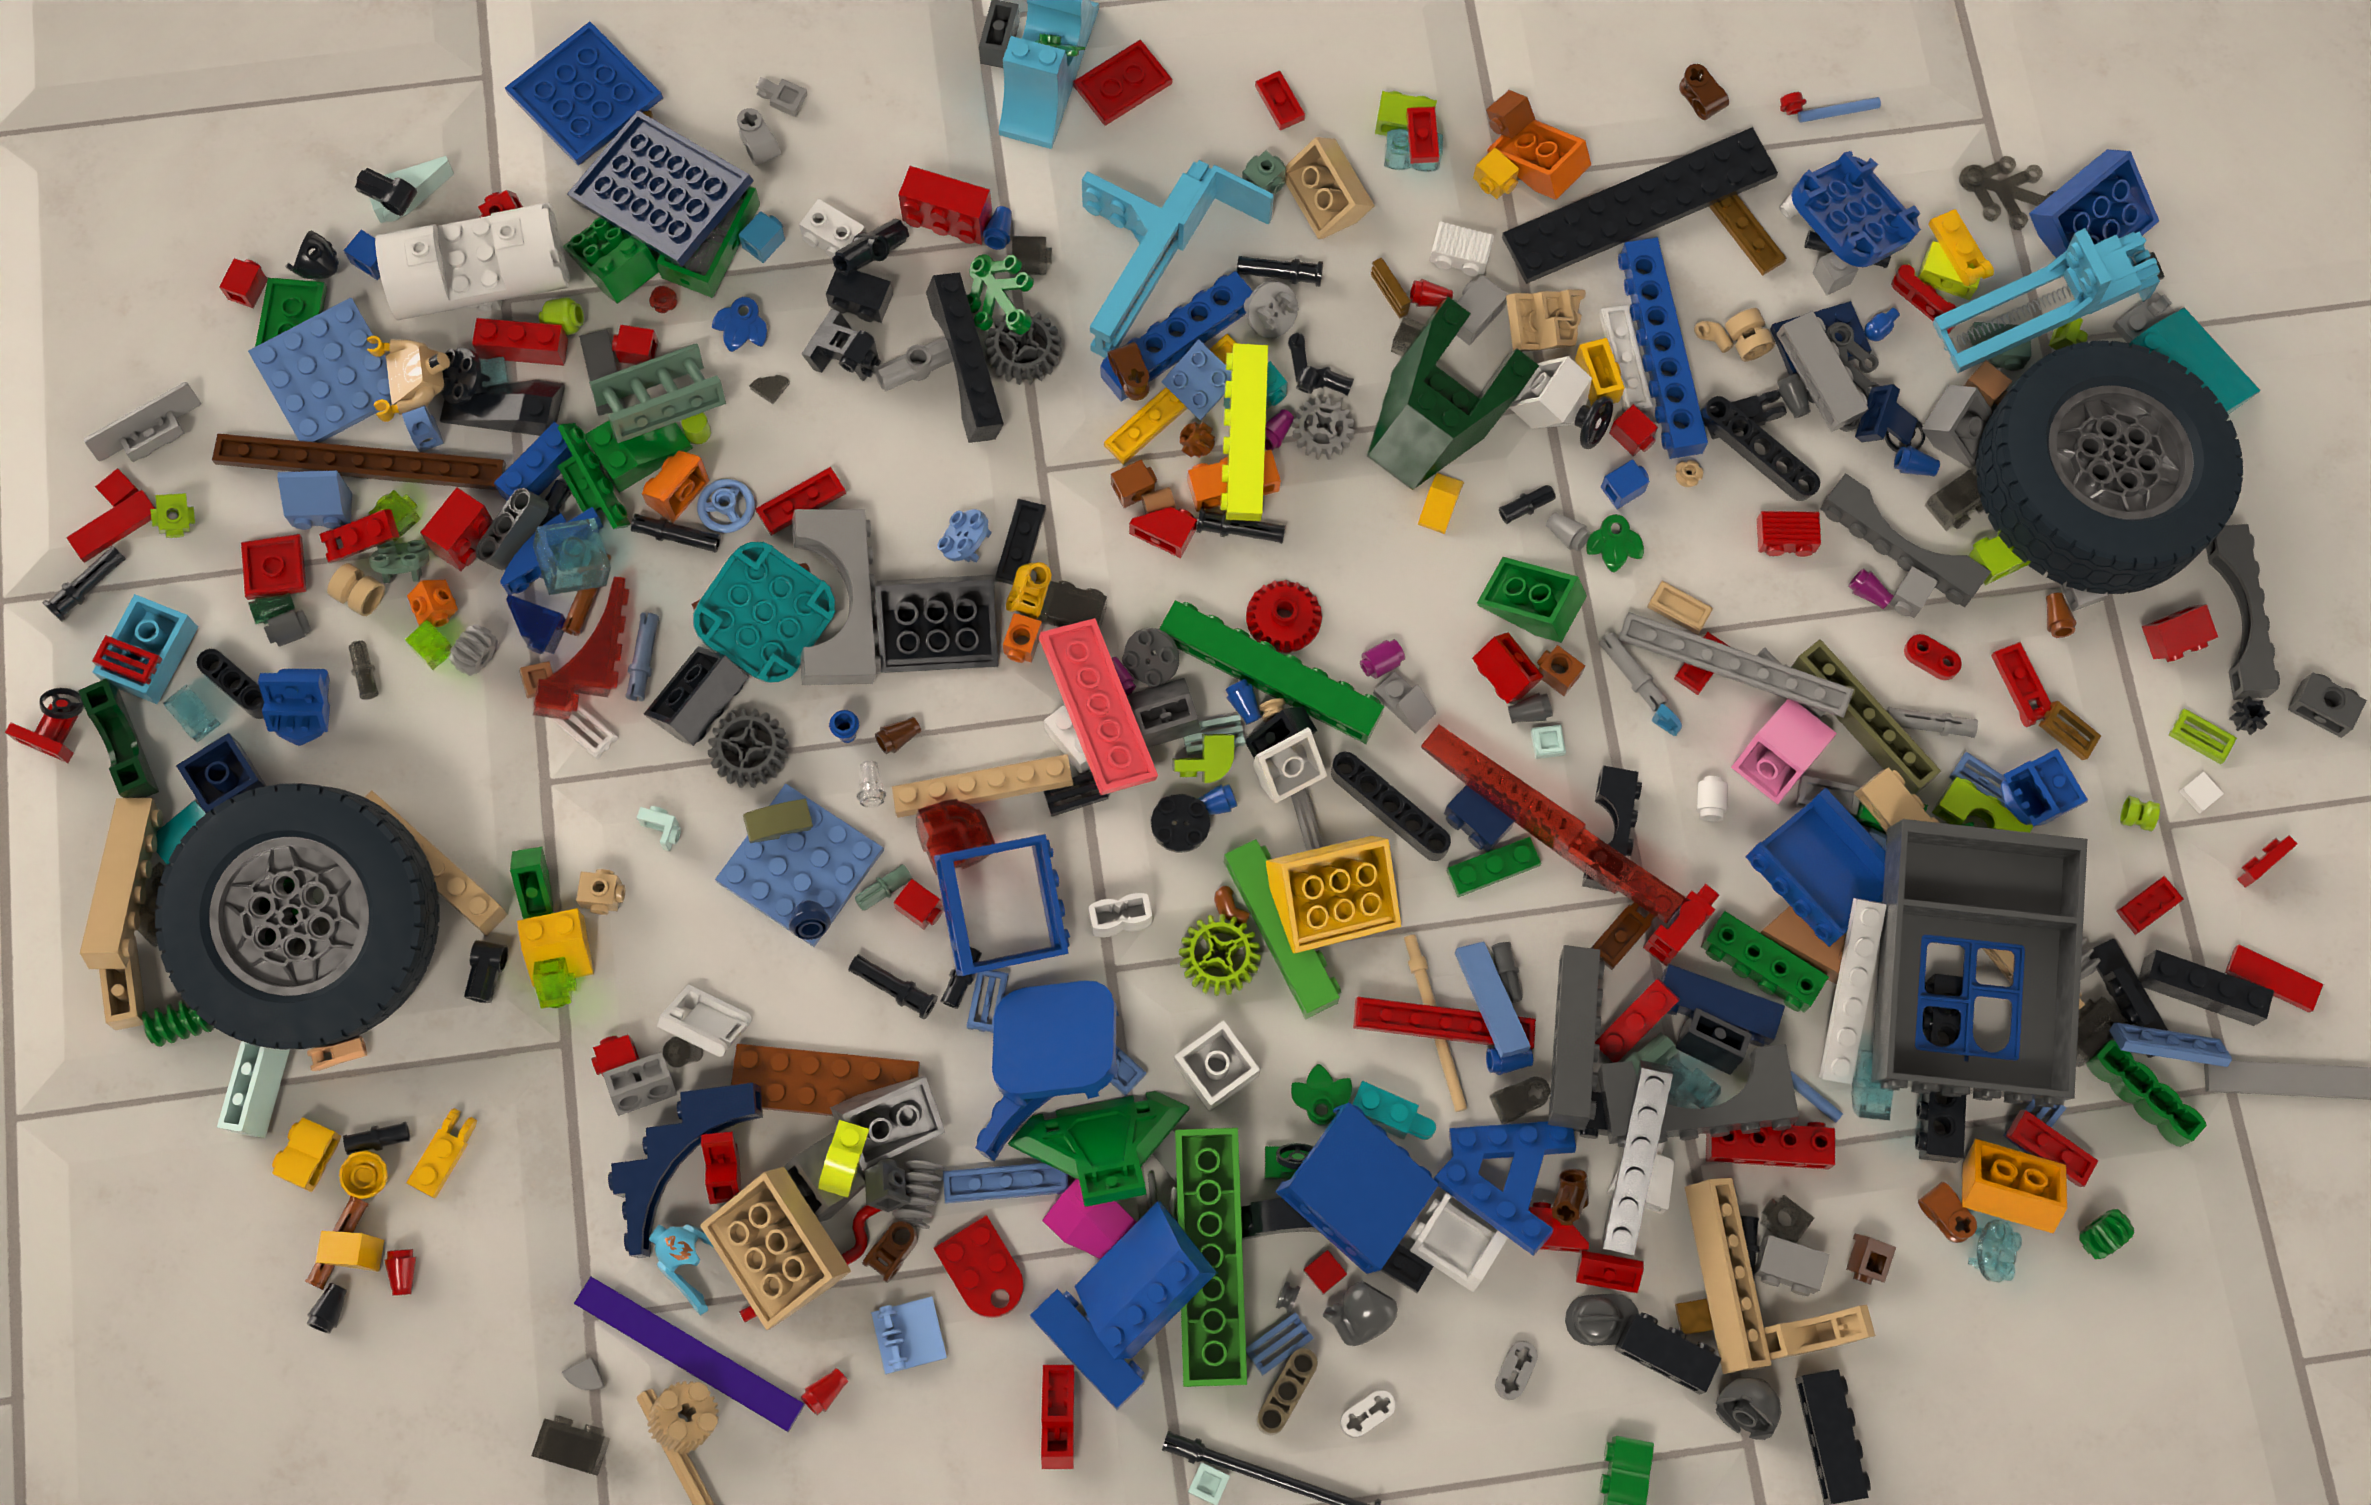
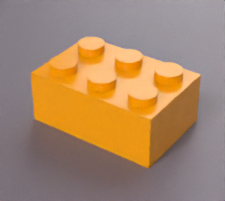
M1975 1138L1962 1163V1207L2054 1234L2067 1210L2066 1165Z

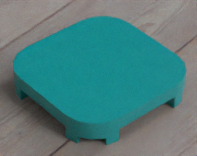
M749 542L738 547L730 555L697 603L693 613V628L697 637L715 652L727 656L736 666L754 678L763 682H780L790 678L801 665L800 656L803 648L814 646L828 623L832 620L836 611L835 598L831 587L824 580H820L776 550L774 546L765 542Z

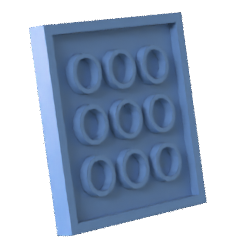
M352 298L248 350L299 441L321 443L380 412L374 407L376 401L383 399L390 406L392 405L386 356L383 354L380 357H375L367 351V349H375L378 343L371 344L367 341V338L373 336Z
M785 784L769 806L806 798L813 824L811 830L784 834L779 839L750 843L747 835L715 880L718 884L789 931V922L794 908L807 900L819 903L829 915L832 924L881 856L884 849L797 790ZM821 937L804 941L815 947Z

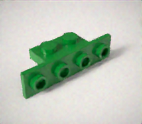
M576 423L559 425L557 428L573 456L557 467L582 512L593 507L595 512L602 509L613 529L625 528L631 525L627 518V510L618 502L613 492V485L601 471L599 459L590 451L582 429Z

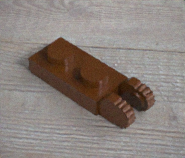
M1645 890L1631 906L1628 905L1591 947L1592 949L1600 950V961H1604L1605 965L1611 970L1615 968L1650 928L1651 922L1664 908L1660 903L1654 905L1646 918L1638 913L1636 910L1648 900L1649 894Z

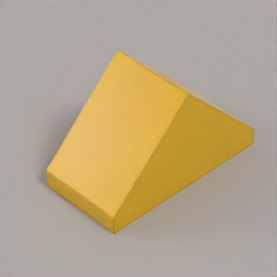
M1437 473L1430 486L1418 525L1445 534L1464 482Z
M321 1231L315 1263L379 1272L385 1240L363 1233Z

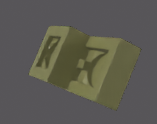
M806 798L759 808L743 814L750 843L779 839L781 835L809 831L813 827Z

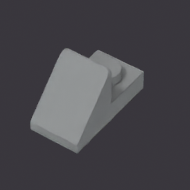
M1395 671L1373 692L1415 734L1436 714L1421 687L1417 684L1412 688Z

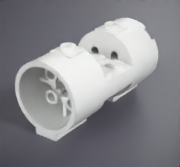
M548 202L491 213V216L439 226L432 224L377 235L375 246L380 277L389 307L395 319L398 321L569 288L567 282H569L570 277L566 255L558 230L555 228L558 224L551 204Z

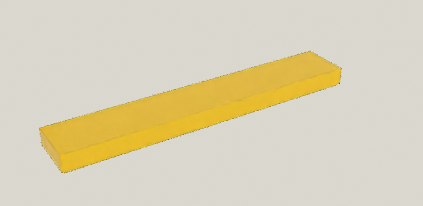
M1226 334L1210 350L1226 365V354L1232 353L1233 343L1236 342ZM1166 387L1106 439L1104 447L1124 465L1188 408Z

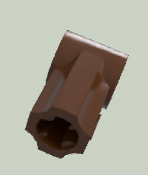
M1579 1169L1565 1170L1559 1175L1560 1188L1552 1207V1216L1561 1225H1572L1575 1220L1580 1219L1582 1210L1589 1204L1587 1174Z

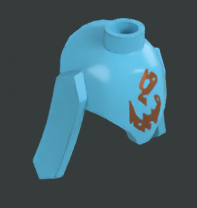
M686 1224L684 1227H669L668 1229L658 1225L649 1238V1241L656 1245L657 1267L682 1292L701 1316L708 1311L703 1294L674 1271L677 1267L684 1264L694 1266L699 1264L700 1258L695 1250V1243L698 1238L712 1247L713 1245L704 1231L693 1225Z

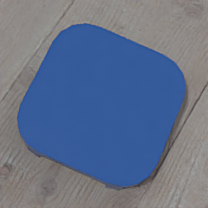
M1852 151L1844 152L1837 161L1814 172H1811L1809 169L1794 186L1791 197L1793 205L1800 215L1841 260L1852 266L1863 268L1871 266L1904 249L1921 230L1917 220L1921 213L1915 205L1906 209L1874 174L1873 171L1879 164L1871 157L1866 162L1858 157H1854Z
M1076 981L1024 987L1014 990L1003 997L996 1007L993 1031L992 1073L999 1091L1005 1097L1013 1100L1016 1105L1027 1106V1099L1080 1093H1085L1088 1099L1099 1096L1098 1092L1106 1087L1112 1078H1117L1119 1070L1116 1064V1016H1119L1113 995L1108 988L1096 981Z

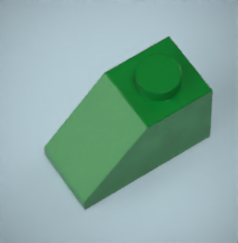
M543 847L512 851L510 872L523 919L554 913L549 870Z

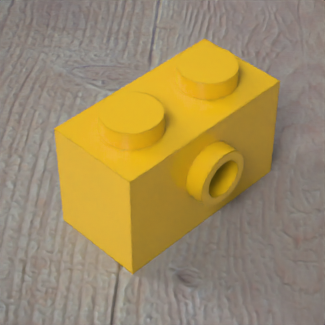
M1603 338L1580 344L1575 361L1592 377L1588 395L1591 406L1598 398L1604 395L1610 396L1613 404L1618 403L1625 387L1621 379L1619 364L1615 362L1608 339Z

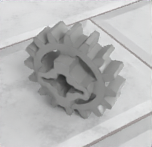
M1316 398L1315 405L1312 406L1309 402H1305V411L1297 410L1296 417L1298 419H1293L1292 427L1295 430H1293L1292 436L1295 439H1299L1297 441L1298 448L1306 447L1305 455L1308 456L1311 452H1315L1316 459L1319 460L1321 454H1326L1329 460L1331 459L1332 452L1335 451L1340 456L1343 451L1342 446L1349 448L1350 438L1354 436V430L1351 429L1354 426V419H1347L1350 413L1349 409L1340 410L1341 402L1336 403L1334 406L1331 405V398H1327L1325 403H1321L1320 399ZM1309 420L1310 426L1308 427V430L1305 432L1304 425L1306 421ZM1341 426L1342 434L1338 438L1337 430H1339V427Z

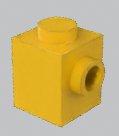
M1494 148L1476 164L1473 179L1479 183L1480 188L1485 193L1491 194L1498 199L1504 193L1509 194L1517 186L1519 168L1497 148Z

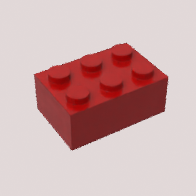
M909 166L898 194L902 220L915 228L924 227L931 229L934 233L941 236L951 235L968 244L977 243L982 245L984 241L983 232L993 216L990 189Z

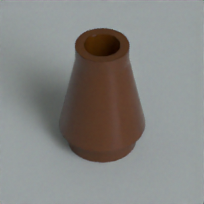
M911 717L904 721L880 727V731L875 733V738L885 754L890 752L896 753L915 735L921 733V728L917 720Z

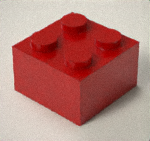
M456 487L420 533L435 555L462 572L466 566L471 565L476 559V547L492 524L493 519L485 505Z

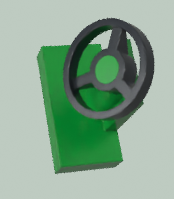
M1291 1143L1281 1147L1265 1146L1264 1179H1291L1313 1146L1302 1143Z

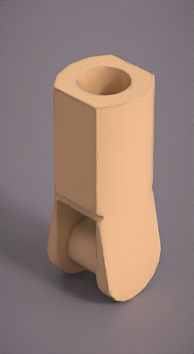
M358 1036L310 1049L307 1051V1055L312 1058L313 1065L310 1066L311 1071H321L340 1063L367 1056V1050L363 1037ZM331 1052L332 1059L325 1061L324 1054Z

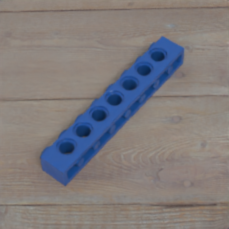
M1658 237L1625 242L1622 252L1618 254V265L1620 270H1624L1625 293L1631 297L1630 314L1632 321L1637 322L1636 338L1638 346H1642L1644 351L1642 363L1644 371L1649 372L1651 380L1648 387L1651 398H1655L1657 405L1655 407L1657 424L1661 423L1663 433H1661L1662 447L1668 451L1669 459L1703 454L1708 440ZM1637 270H1645L1648 274H1641ZM1643 295H1651L1654 299H1646ZM1649 320H1656L1660 325H1653ZM1655 345L1664 346L1666 351L1658 350ZM1661 371H1669L1673 376H1665ZM1668 396L1676 397L1679 402H1671ZM1674 422H1680L1686 428H1678L1674 425Z

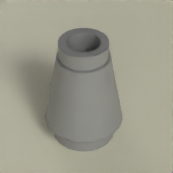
M1556 512L1552 514L1546 524V527L1570 550H1581L1591 535L1586 525L1559 515Z

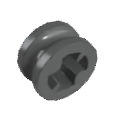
M1286 1281L1276 1308L1284 1307L1287 1313H1291L1301 1287L1296 1286L1292 1288L1290 1283Z

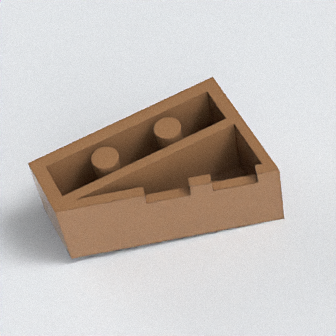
M1791 906L1760 932L1829 976L1828 980L1837 985L1846 934L1828 947L1823 940L1816 936L1813 929L1794 912Z

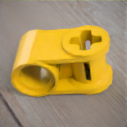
M1041 562L1028 563L1018 568L1012 589L1007 597V611H1018L1033 619L1039 617L1052 576L1051 570L1046 564ZM1032 569L1037 575L1035 583L1031 580L1030 576Z

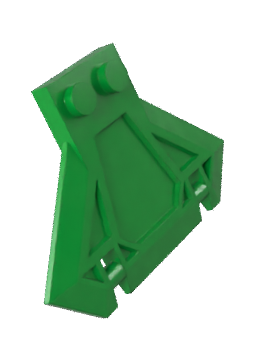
M1157 1091L1146 1093V1100L1135 1102L1132 1095L1057 1110L1056 1118L1044 1120L1043 1113L1032 1115L1008 1142V1145L1078 1179L1085 1207L1147 1195L1141 1166L1190 1110V1107Z

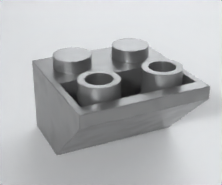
M1185 677L1129 694L1134 716L1147 748L1201 732Z
M835 1132L802 1151L784 1166L819 1222L831 1219L865 1187V1175L858 1167L848 1198L818 1189L824 1162Z

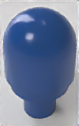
M1891 308L1886 314L1880 313L1875 315L1865 326L1866 337L1874 342L1884 339L1894 328L1893 322L1900 316V313L1895 308Z

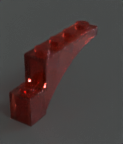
M613 577L604 613L585 645L568 663L546 679L538 680L533 715L569 720L571 712H577L579 694L574 693L608 698L611 689L617 688L619 672L614 671L615 661H620L622 644L617 643L618 633H624L626 616H621L622 605L627 606L629 589L624 588L626 578Z

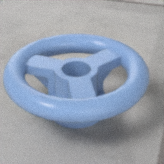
M720 479L710 483L701 492L697 502V512L702 523L709 529L719 533H731L740 530L751 520L755 509V500L752 492L746 485L733 479ZM714 492L712 502H707L709 496ZM739 492L743 494L746 500V510L741 518L735 512L736 497ZM725 501L730 502L727 506H721ZM718 511L721 514L727 515L732 523L718 524L710 519L707 512Z

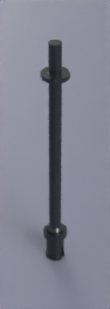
M1168 1431L1162 1451L1187 1458L1189 1463L1194 1464L1195 1461L1200 1462L1203 1460L1330 1505H1370L1210 1450L1201 1443V1439L1196 1438L1194 1441L1171 1433V1431ZM1377 1499L1374 1505H1381V1500Z

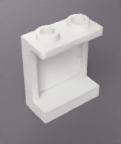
M1446 1193L1441 1201L1435 1198L1426 1212L1431 1218L1426 1225L1420 1222L1412 1234L1411 1238L1416 1241L1410 1251L1468 1290L1474 1292L1508 1237L1499 1230L1496 1233L1492 1232L1448 1202L1452 1196Z

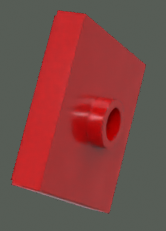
M300 534L241 542L244 591L247 600L307 592L303 539Z

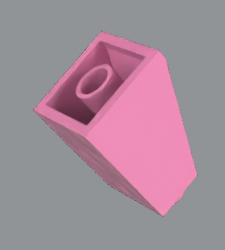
M1787 699L1756 734L1731 768L1778 805L1837 733L1798 702Z

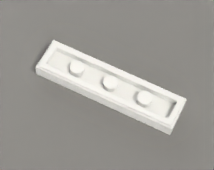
M1629 306L1601 308L1599 314L1604 335L1608 339L1615 362L1619 364L1621 379L1625 387L1620 399L1623 413L1633 404L1641 412L1651 411L1653 404Z

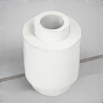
M1707 776L1704 777V781L1698 782L1697 812L1700 813L1699 818L1703 821H1722L1724 814L1727 813L1728 784L1723 782L1721 777Z

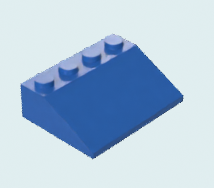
M2111 149L2104 151L2029 213L2038 236L2056 259L2067 251L2074 233L2086 228L2093 243L2097 244L2114 235H2117L2119 239L2132 232L2137 233L2140 231L2143 236L2159 222L2131 151Z
M1157 1201L1074 1287L1096 1336L1114 1359H1131L1217 1272L1161 1201Z

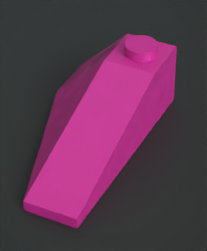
M1078 1179L1060 1196L1042 1220L1064 1243L1081 1249L1098 1259H1101L1137 1223L1116 1201L1085 1207Z

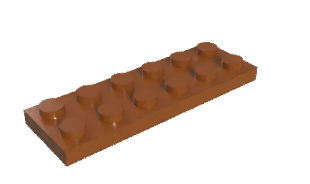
M737 1044L731 1085L755 1083L760 1086L762 1109L833 1116L830 1107L854 1096L919 1077L920 1062Z

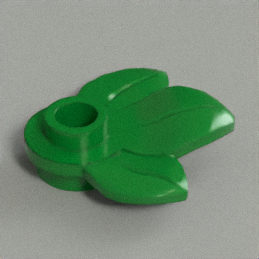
M1039 34V40L1035 41L1036 43L1063 49L1066 51L1067 56L1071 57L1078 56L1079 51L1085 50L1083 46L1062 44V37L1057 35Z
M1614 514L1606 517L1602 521L1600 529L1591 533L1587 540L1586 551L1589 555L1601 553L1605 565L1614 573L1624 565L1628 556L1634 559H1642L1644 546L1640 535L1630 530L1628 521L1623 516ZM1614 523L1620 526L1618 534H1614L1611 530V526Z
M1317 1064L1311 1070L1306 1084L1295 1082L1291 1085V1096L1294 1103L1306 1110L1308 1118L1317 1125L1331 1123L1336 1116L1333 1110L1338 1106L1348 1103L1352 1093L1350 1078H1342L1333 1082L1328 1071L1320 1064ZM1320 1105L1325 1106L1327 1114L1319 1115L1316 1112V1108Z

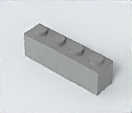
M1812 310L1783 324L1776 335L1830 431L1833 432L1861 418L1868 410V403L1863 392L1858 391L1851 370L1844 366L1839 358L1838 347L1834 342H1830L1826 335L1824 322L1821 318L1816 317Z

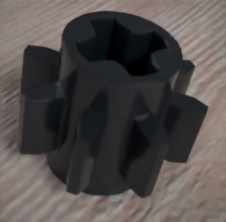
M2248 696L2242 703L2236 702L2232 706L2236 713L2229 717V720L2234 721L2237 727L2236 731L2244 730L2249 735H2252L2257 731V728L2262 730L2268 725L2263 719L2270 714V711H2266L2263 700L2259 702L2252 701L2251 697Z

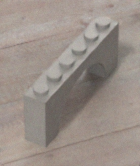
M795 509L792 518L793 548L807 549L826 558L840 573L849 596V615L843 628L830 640L816 646L803 648L800 656L802 685L873 684L876 674H880L881 662L880 657H875V646H878L879 643L878 629H873V619H876L877 616L876 601H871V592L875 589L874 574H869V564L873 562L872 547H867V537L871 535V522L865 519V509Z

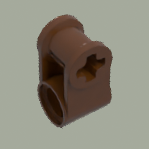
M1692 64L1686 68L1684 78L1679 85V90L1693 107L1699 118L1707 120L1729 105L1727 93L1718 85L1707 68L1700 64Z
M1132 342L1108 351L1107 355L1111 368L1118 377L1125 395L1135 401L1144 399L1149 394L1150 389L1148 383L1149 372L1143 362L1137 344Z
M903 1221L893 1223L880 1241L872 1247L862 1264L865 1267H872L883 1276V1281L888 1283L896 1275L904 1260L918 1242L916 1230L910 1224ZM900 1229H908L910 1232V1239L904 1245H898L895 1242V1234ZM878 1258H881L883 1261H885L888 1264V1266L886 1267L884 1264L878 1261Z

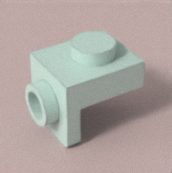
M650 806V809L640 807L637 820L641 826L663 832L660 844L664 850L670 851L672 844L678 843L681 834V827H679L675 816L668 815V812L660 807Z

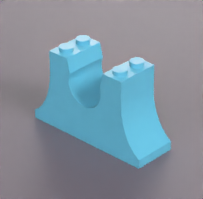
M1027 0L1028 12L1023 37L1021 39L1011 36L1003 57L1004 98L999 125L1000 136L1049 149L1053 148L1073 88V81L1076 79L1085 50L1079 51L1078 56L1071 57L1067 56L1066 51L1063 49L1036 43L1035 41L1039 40V34L1057 35L1062 37V44L1083 46L1086 49L1099 11V3L1091 0Z

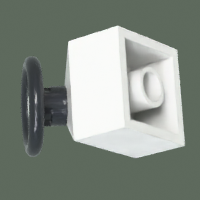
M1569 356L1537 363L1539 367L1509 408L1532 429L1575 425L1581 428V446L1584 449H1592L1600 442L1609 426L1613 414V400L1610 396L1604 395L1598 398L1591 407L1587 406L1592 377ZM1605 404V409H1604V411L1600 414V413H1599V410H1600L1601 407Z

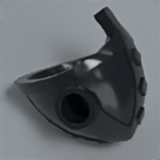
M311 230L308 231L303 239L294 266L287 263L285 267L304 279L317 280L326 279L337 272L339 261L336 256L337 252L332 247L333 245L324 237ZM315 249V250L309 255V250Z

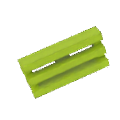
M2185 708L2180 712L2179 718L2175 721L2173 729L2168 734L2219 764L2225 762L2237 737ZM2186 720L2191 724L2199 727L2200 729L2208 732L2209 734L2215 736L2216 738L2224 741L2225 743H2227L2226 746L2212 739L2210 735L2202 731H2198L2195 728L2187 725L2186 723H2184V721Z

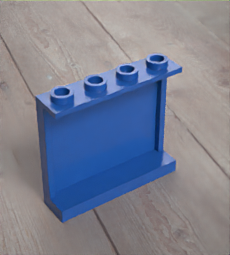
M1827 788L1823 789L1809 804L1763 842H1759L1745 856L1752 867L1762 874L1772 885L1774 891L1787 901L1794 912L1813 929L1816 936L1823 940L1828 947L1847 932L1853 898L1879 903L1883 901L1886 851Z
M1348 1102L1333 1110L1336 1116L1292 1178L1282 1182L1275 1192L1362 1271L1369 1274L1380 1271L1439 1183L1432 1178L1429 1170L1419 1166L1409 1157L1410 1155L1406 1149L1392 1142L1387 1137L1384 1129L1370 1122L1365 1117L1362 1109Z

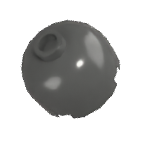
M1738 1378L1730 1382L1722 1390L1716 1402L1718 1404L1716 1413L1723 1423L1737 1433H1740V1427L1745 1431L1751 1432L1749 1438L1755 1440H1766L1772 1437L1782 1414L1779 1397L1769 1383L1760 1378Z

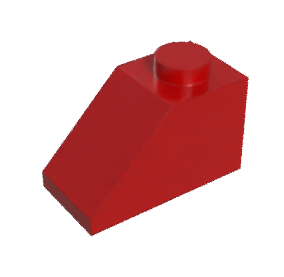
M1169 507L1132 518L1129 523V534L1181 558L1196 531L1197 519L1185 509L1177 510Z
M1533 1202L1532 1207L1529 1206L1528 1211L1553 1228L1552 1235L1540 1248L1541 1250L1575 1253L1589 1250V1242L1573 1224L1561 1225L1557 1219L1553 1218L1550 1203Z

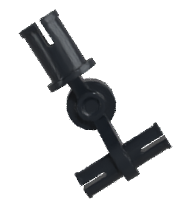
M1298 332L1291 335L1288 339V346L1291 350L1297 383L1296 389L1312 394L1313 389H1323L1325 386L1348 396L1354 379L1330 371V367L1318 370L1307 366L1304 336Z

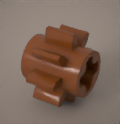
M1194 422V424L1186 425L1180 433V444L1184 446L1181 451L1191 458L1194 455L1198 458L1208 455L1215 445V436L1211 434L1213 429L1204 422L1201 424Z

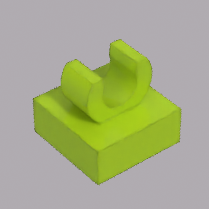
M2078 318L2054 329L2048 346L2058 350L2066 346L2070 347L2072 344L2086 342L2088 334L2080 330L2083 319Z

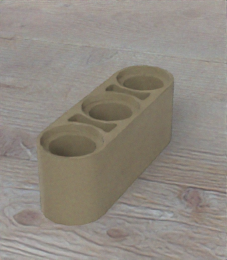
M1301 1348L1294 1351L1257 1416V1426L1264 1434L1275 1435L1283 1429L1310 1382L1318 1365L1317 1357L1311 1350ZM1298 1356L1309 1358L1311 1369L1307 1372H1299L1294 1366L1295 1358ZM1284 1383L1291 1384L1296 1390L1294 1399H1282L1278 1393L1279 1386ZM1268 1411L1276 1412L1280 1417L1279 1426L1272 1429L1266 1427L1262 1419L1264 1413Z

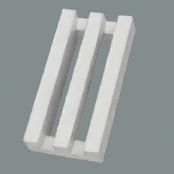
M575 699L553 720L597 760L602 756L601 753L604 750L607 751L610 748L609 745L612 742L615 743L618 740V737ZM576 709L607 737L602 740L574 716L571 711ZM567 717L598 744L596 749L563 720Z

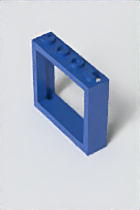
M1046 834L934 856L957 976H965L1069 954L1068 947L1070 945L1068 938H1070L1068 930L1064 929L1062 917L1065 916L1063 901L1058 899L1056 887H1059V877L1055 869L1052 870L1050 858L1053 857V848L1050 847ZM1032 846L1051 947L973 963L953 861Z

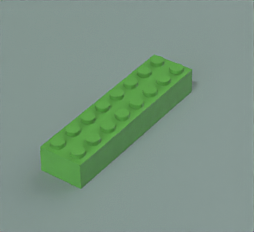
M1238 1128L1175 1130L1178 1224L1217 1272L1181 1309L1183 1387L1247 1385Z

